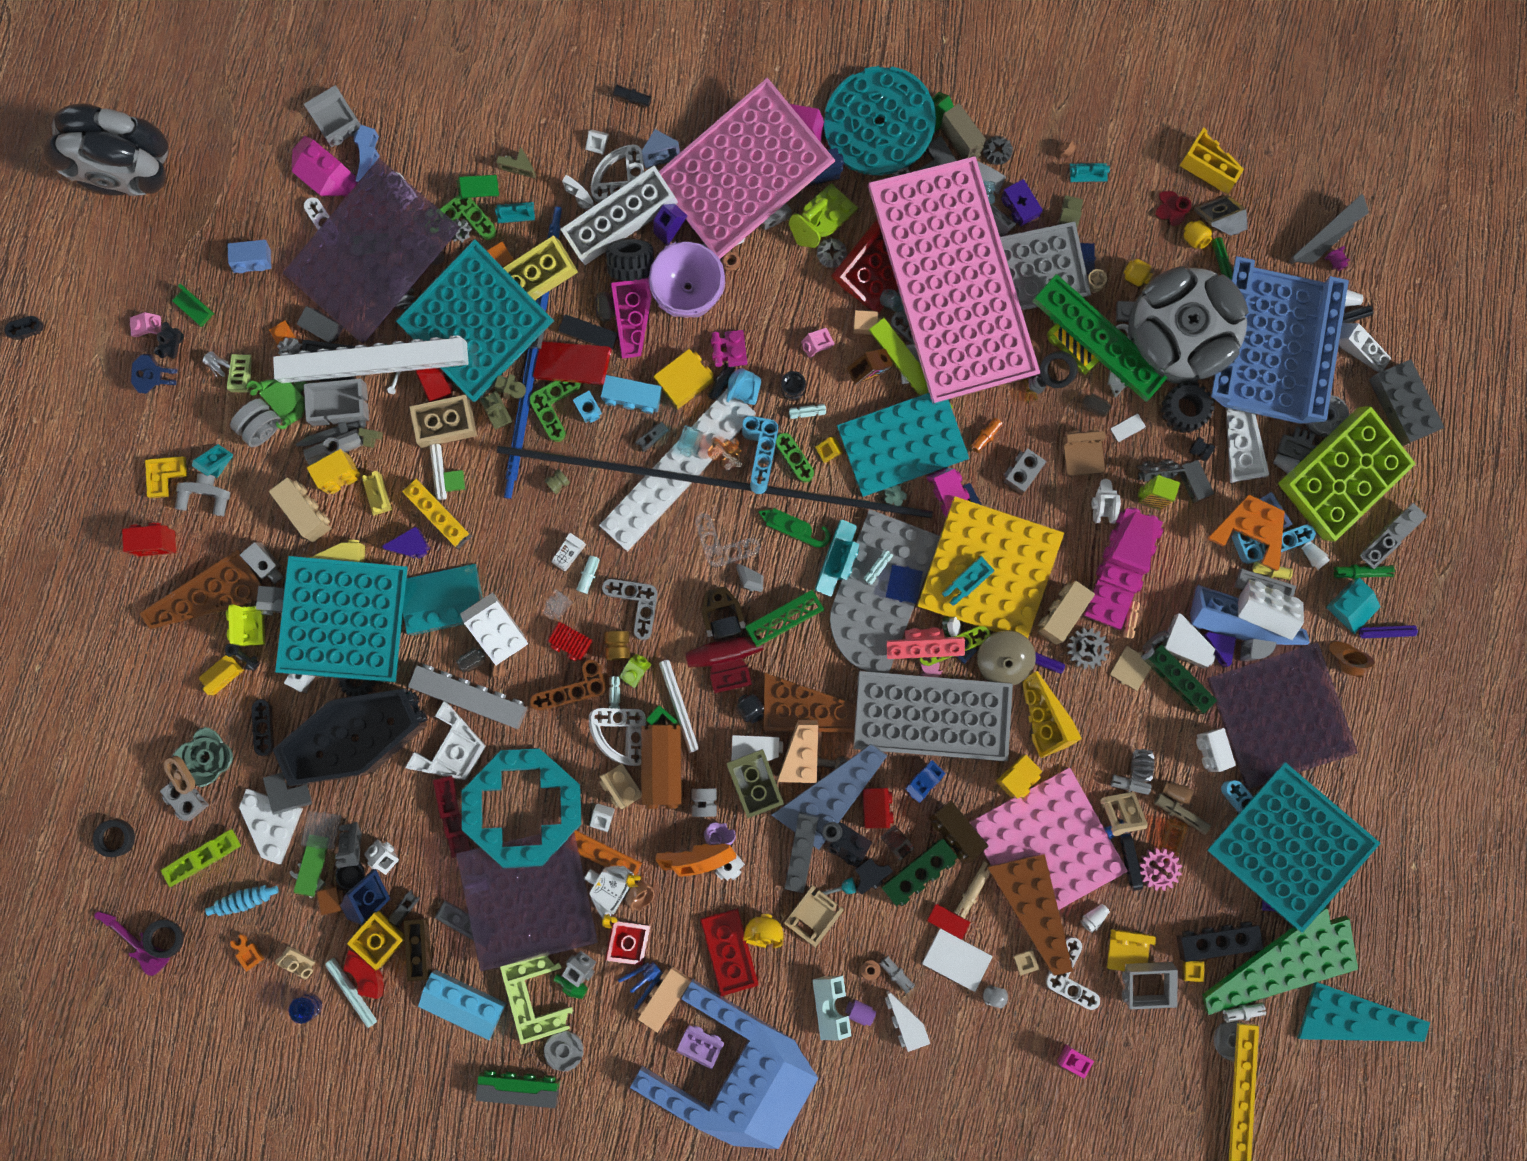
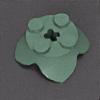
M202 727L197 730L193 735V740L179 746L172 755V757L178 756L184 761L195 780V785L198 787H204L213 783L222 772L230 767L233 761L231 748L222 741L217 732L208 727ZM204 755H210V759L207 761V759H204Z

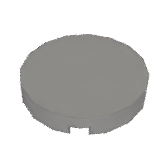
M1225 1021L1221 1023L1215 1030L1213 1037L1217 1052L1223 1058L1230 1061H1235L1237 1023H1242L1239 1021L1230 1023Z
M569 1030L551 1035L544 1047V1057L547 1064L552 1069L559 1071L574 1069L580 1063L584 1054V1046L581 1039L576 1033Z

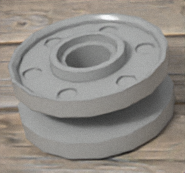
M1331 395L1328 409L1329 420L1305 423V425L1316 436L1327 437L1350 415L1349 409L1342 399Z

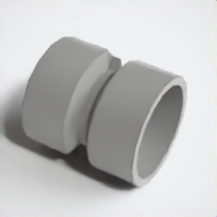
M692 789V800L695 802L692 805V817L717 816V805L714 804V801L717 800V789ZM702 802H706V807H703Z

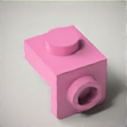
M146 312L130 317L131 336L139 337L148 333H159L161 331V317Z

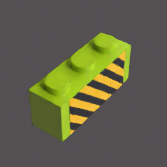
M1057 323L1046 334L1052 345L1057 346L1061 351L1067 352L1075 358L1080 373L1083 372L1086 375L1100 362Z
M1157 475L1140 487L1138 503L1161 510L1175 501L1180 482Z

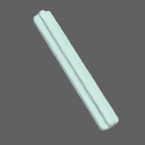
M332 958L325 963L326 968L366 1027L369 1028L377 1022L376 1018L362 997L358 995L357 990L337 960Z

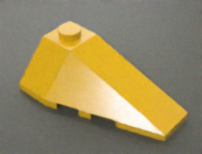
M1035 671L1022 681L1025 701L1029 705L1030 711L1028 718L1029 722H1032L1034 733L1031 734L1032 741L1040 758L1068 748L1080 741L1082 738L1074 721L1039 672Z

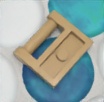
M1135 792L1107 796L1100 800L1112 825L1111 831L1114 836L1147 828L1148 824ZM1117 804L1124 822L1123 824H1119L1112 805Z

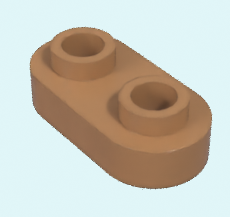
M178 756L165 760L164 770L175 789L181 794H187L194 790L195 780L184 761Z

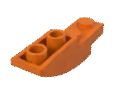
M729 844L694 845L692 852L657 853L655 860L662 870H674L678 877L712 871L733 861L737 855Z

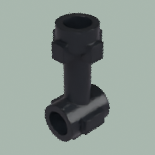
M226 645V655L229 657L235 656L246 664L244 668L249 671H255L259 667L260 662L257 657L252 656L250 658L241 651V647L238 645Z

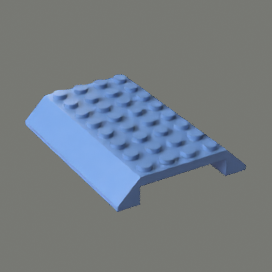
M1236 256L1232 281L1239 288L1247 303L1249 311L1245 316L1247 318V330L1239 350V356L1230 366L1214 376L1211 397L1227 408L1301 424L1326 421L1349 280L1330 276L1326 282H1320L1255 268V260Z

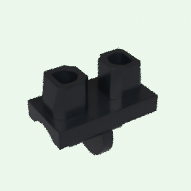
M168 322L162 323L161 331L157 333L159 345L155 347L154 353L161 358L166 356L172 359L176 358L179 343L183 342L184 334L178 328H172Z

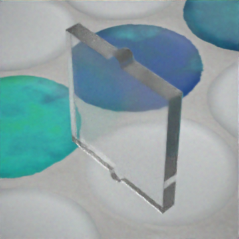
M309 811L301 845L315 847L316 849H334L341 815L327 814L326 811L323 813Z

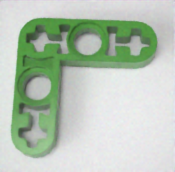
M459 195L429 217L425 223L430 234L439 235L450 227L449 222L452 223L456 218L459 220L464 216L484 240H491L496 235L493 223L472 198L460 199ZM461 200L466 201V202H467V205H466V206L461 205V202H460V201H461ZM454 205H456L457 208L460 210L459 212H457V210H456V208L454 207ZM448 210L454 211V216L450 219L444 217L445 212ZM475 212L479 213L480 219L472 221L471 215ZM440 216L442 217L443 221L445 222L444 224L442 223V221H440V219H439ZM432 223L437 224L438 228H437V229H435L434 227L432 228V225H431V224H432ZM482 223H484L487 229H490L491 232L489 234L484 233V229L481 226Z
M554 381L530 396V403L549 438L554 442H561L565 438L566 432L551 405L579 390L581 383L575 382L574 387L571 385L566 386L567 391L564 392L561 383L566 386L569 382ZM553 387L560 388L561 393L558 396L550 394ZM536 397L544 398L541 401L546 408L541 409L538 403L534 404ZM546 412L553 414V418L549 422L543 420V414ZM554 424L558 431L561 430L559 437L552 436L554 431L551 425Z

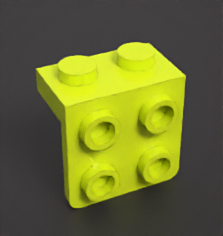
M229 605L226 611V619L229 621L227 639L230 643L238 646L265 645L264 615L261 614V611L256 610V606L240 607Z

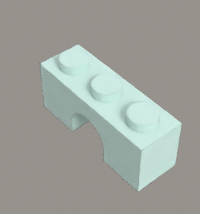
M823 976L813 979L820 1040H842L850 1037L849 1016L840 1015L835 1007L836 999L846 996L843 976Z

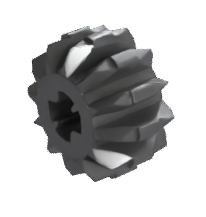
M1136 749L1133 752L1131 762L1132 779L1138 782H1149L1154 774V754L1147 749Z

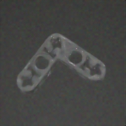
M705 513L696 517V528L707 562L711 567L727 565L759 553L760 543L755 538H748L721 547L712 518ZM701 518L709 520L707 528L708 530L712 528L713 531H704L703 525H699ZM708 535L715 538V543L711 546L704 543V539ZM750 542L753 545H757L754 552L748 549L745 550L746 555H742V549L739 545L743 544V548L748 547ZM730 548H737L739 550V555L736 558H731L728 555ZM725 550L727 561H724V557L719 558L718 563L710 561L713 558L712 554L721 556L723 555L721 551Z

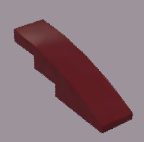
M453 776L433 780L440 819L443 821L451 858L472 854L469 837L462 831V807Z

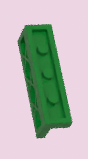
M810 590L745 626L746 632L756 647H759L824 611V608L814 591ZM815 603L818 607L812 611L806 610L807 607ZM800 612V616L798 619H788L789 617ZM784 621L782 628L778 630L771 628ZM767 631L764 638L757 640L755 635Z

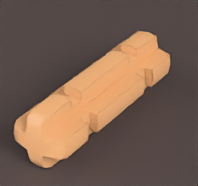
M1132 601L1124 626L1126 629L1123 631V637L1134 638V629L1136 628L1138 618L1137 611L1140 607L1139 602Z

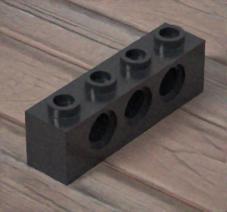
M1252 921L1241 922L1240 926L1233 927L1232 924L1221 925V929L1213 930V927L1202 928V932L1194 933V930L1183 931L1182 935L1176 936L1180 959L1188 962L1263 950L1259 925L1252 924ZM1241 933L1242 940L1237 943L1235 941L1236 934ZM1222 936L1223 942L1217 946L1216 938ZM1199 939H1203L1204 945L1198 949L1196 942Z

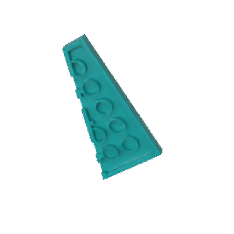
M1316 982L1313 984L1297 1038L1307 1040L1425 1042L1430 1022Z

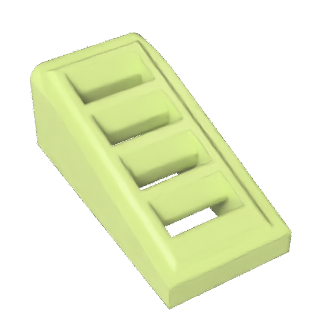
M232 354L227 381V390L230 392H250V388L246 387L251 380L252 355ZM237 360H246V362L237 363ZM236 367H245L244 370H236ZM236 374H243V377H236ZM236 381H242V384H236Z

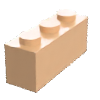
M673 966L670 970L665 969L660 977L662 980L659 987L655 985L649 994L652 998L648 1004L644 1002L638 1010L640 1014L638 1020L657 1033L692 980Z

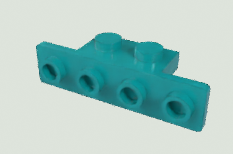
M843 519L839 520L817 580L815 591L831 597L838 579L847 580L850 576L852 564L858 555L860 545L852 541L857 528L856 525Z

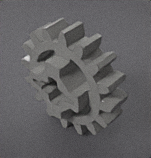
M1085 628L1081 629V633L1079 631L1074 632L1076 637H1069L1072 643L1066 645L1071 648L1070 651L1066 652L1069 655L1072 654L1070 662L1075 660L1076 667L1082 664L1083 670L1087 669L1088 665L1090 670L1094 669L1095 665L1101 666L1100 660L1106 661L1107 659L1104 654H1109L1110 652L1105 650V647L1109 646V643L1103 642L1106 636L1100 637V631L1093 633V628H1090L1088 632ZM1084 636L1093 637L1095 640H1093V641L1088 640V639H1087L1086 637H1084ZM1076 643H1078V645H1079L1077 652H1076ZM1090 645V652H1085L1086 646ZM1098 646H1100L1099 655L1097 653ZM1087 657L1091 662L1084 661L1081 658Z

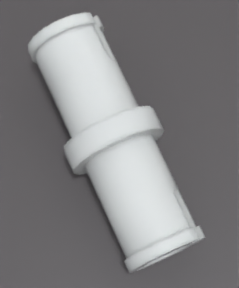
M1262 1002L1249 1006L1243 1004L1239 1008L1224 1010L1223 1014L1225 1015L1226 1023L1238 1020L1248 1021L1252 1017L1266 1015V1011H1262L1266 1009Z

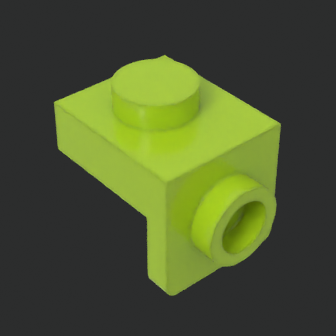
M635 654L628 661L619 678L635 688L645 672L650 668L651 663L645 657Z

